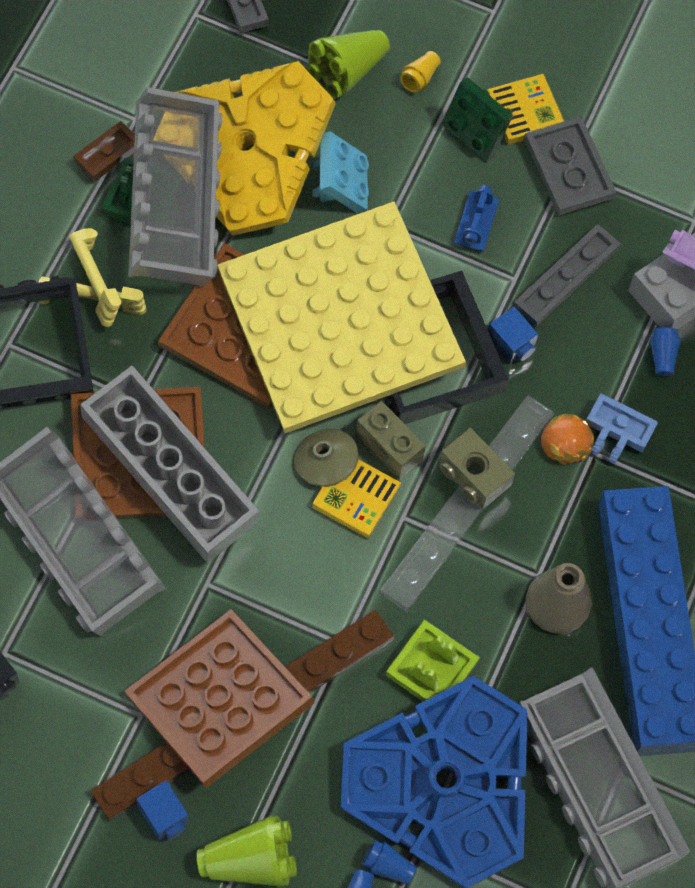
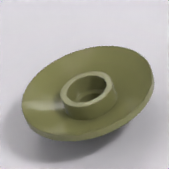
M323 429L310 434L300 443L295 453L294 463L299 476L305 482L313 486L328 487L344 481L352 474L358 463L359 453L357 445L350 435L337 429ZM328 450L327 453L320 454L321 452Z

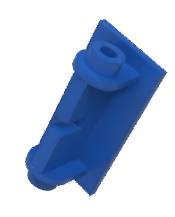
M481 185L480 189H477L476 192L470 190L454 244L484 252L500 199L493 197L490 186Z

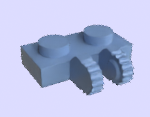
M600 393L586 419L588 426L600 431L591 453L598 455L602 451L607 436L619 441L609 456V462L616 464L625 445L643 453L658 422Z

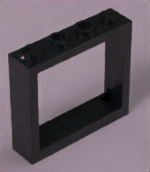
M462 270L432 279L430 282L438 300L451 296L486 380L404 406L399 392L386 396L387 399L384 400L385 405L404 424L506 391L509 380Z
M57 275L45 282L37 283L36 280H24L17 283V286L4 287V285H0V307L68 297L81 373L79 378L0 390V411L71 400V394L94 393L75 277L59 278Z

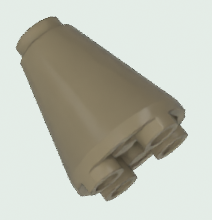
M571 563L561 564L539 574L529 585L525 597V609L528 617L541 629L560 635H568L573 630L578 629L587 620L592 606L591 593L582 570Z

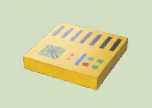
M544 74L487 89L493 99L504 108H509L513 111V117L504 134L507 145L523 141L527 132L564 122Z
M358 459L356 468L348 478L336 485L322 487L312 503V508L369 539L398 492L401 482Z

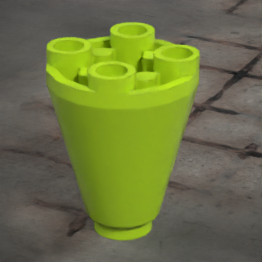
M380 30L319 38L309 44V65L306 67V70L333 99H336L349 92L385 57L390 49L389 39Z
M277 815L269 816L206 844L205 848L197 850V865L200 876H209L211 880L278 887L288 886L290 878L297 876L296 860L293 855L289 856L287 842L292 840L289 821H281Z

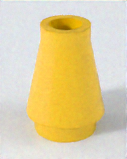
M428 51L422 57L405 66L400 75L403 87L412 93L425 90L435 70L441 64L440 57L435 52Z

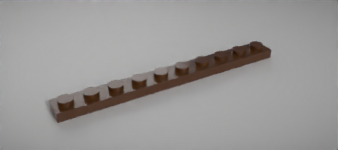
M375 609L285 668L310 694L393 641L394 635ZM164 743L90 791L108 821L111 822L136 806V799L164 781L170 784L190 770L171 747Z

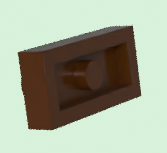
M120 121L73 155L74 162L95 182L121 163L125 157L128 158L134 153L135 134Z

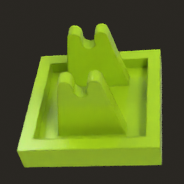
M424 620L386 671L385 676L424 702L466 680L480 657Z

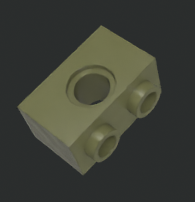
M382 401L357 420L355 436L398 480L423 461L426 445Z
M471 427L441 452L439 464L443 474L449 480H455L462 487L464 496L471 503H477L482 509L512 486L515 473ZM470 466L478 467L482 471V473L474 475L468 472L466 468Z

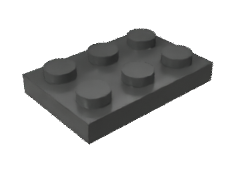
M582 116L525 133V143L558 216L615 198L617 192Z

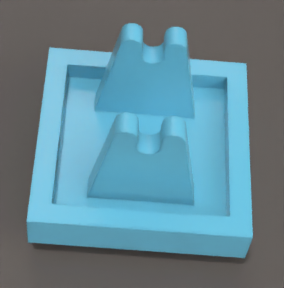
M331 131L324 133L320 142V159L313 162V170L320 169V186L313 189L312 196H320L321 202L335 199L357 214L367 211L369 195L367 183L369 163L367 155Z

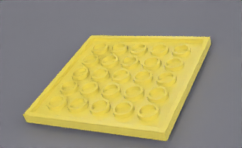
M395 202L382 205L217 265L284 433L466 367L464 356Z

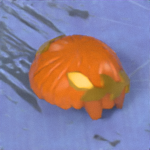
M562 414L553 418L544 428L541 435V446L546 455L551 457L552 460H557L560 464L567 465V463L572 464L574 461L579 462L580 460L584 461L587 459L594 446V436L590 427L583 419L574 414Z

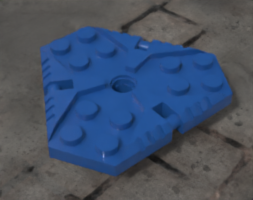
M475 676L416 705L415 712L407 716L401 713L345 742L343 746L341 809L398 845L399 842L411 849L409 853L464 888H469L524 858L525 790H521V779L526 776L527 709ZM422 723L427 733L416 738L412 728ZM442 770H449L454 773L456 783L450 788H443L437 783L436 775ZM496 777L508 778L507 789H496ZM412 821L424 827L419 837L407 830Z

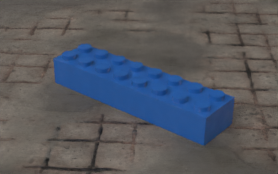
M669 486L604 490L598 503L632 743L639 756L695 752V650Z

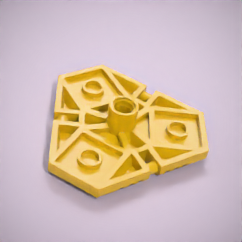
M299 61L273 67V69H265L261 72H253V74L241 75L240 79L235 81L225 79L221 82L217 81L209 85L205 84L201 85V87L177 91L176 93L219 101L222 125L218 131V141L221 142V154L217 160V170L220 171V183L216 189V200H219L218 220L232 236L288 223L310 170L306 163L308 156L315 157L336 105L330 94ZM234 93H243V96L235 98ZM164 112L153 141L197 149L198 118ZM254 145L251 149L246 150L249 146ZM290 151L296 152L294 158L289 157ZM162 155L175 171L182 176L189 187L193 185L196 188V161Z

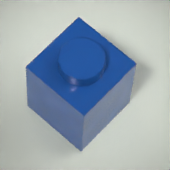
M515 307L489 324L488 332L493 344L509 364L518 359L523 361L535 351L538 333Z
M164 781L136 799L138 809L159 841L166 837L168 840H172L186 830L185 825L189 823L188 814L167 781Z

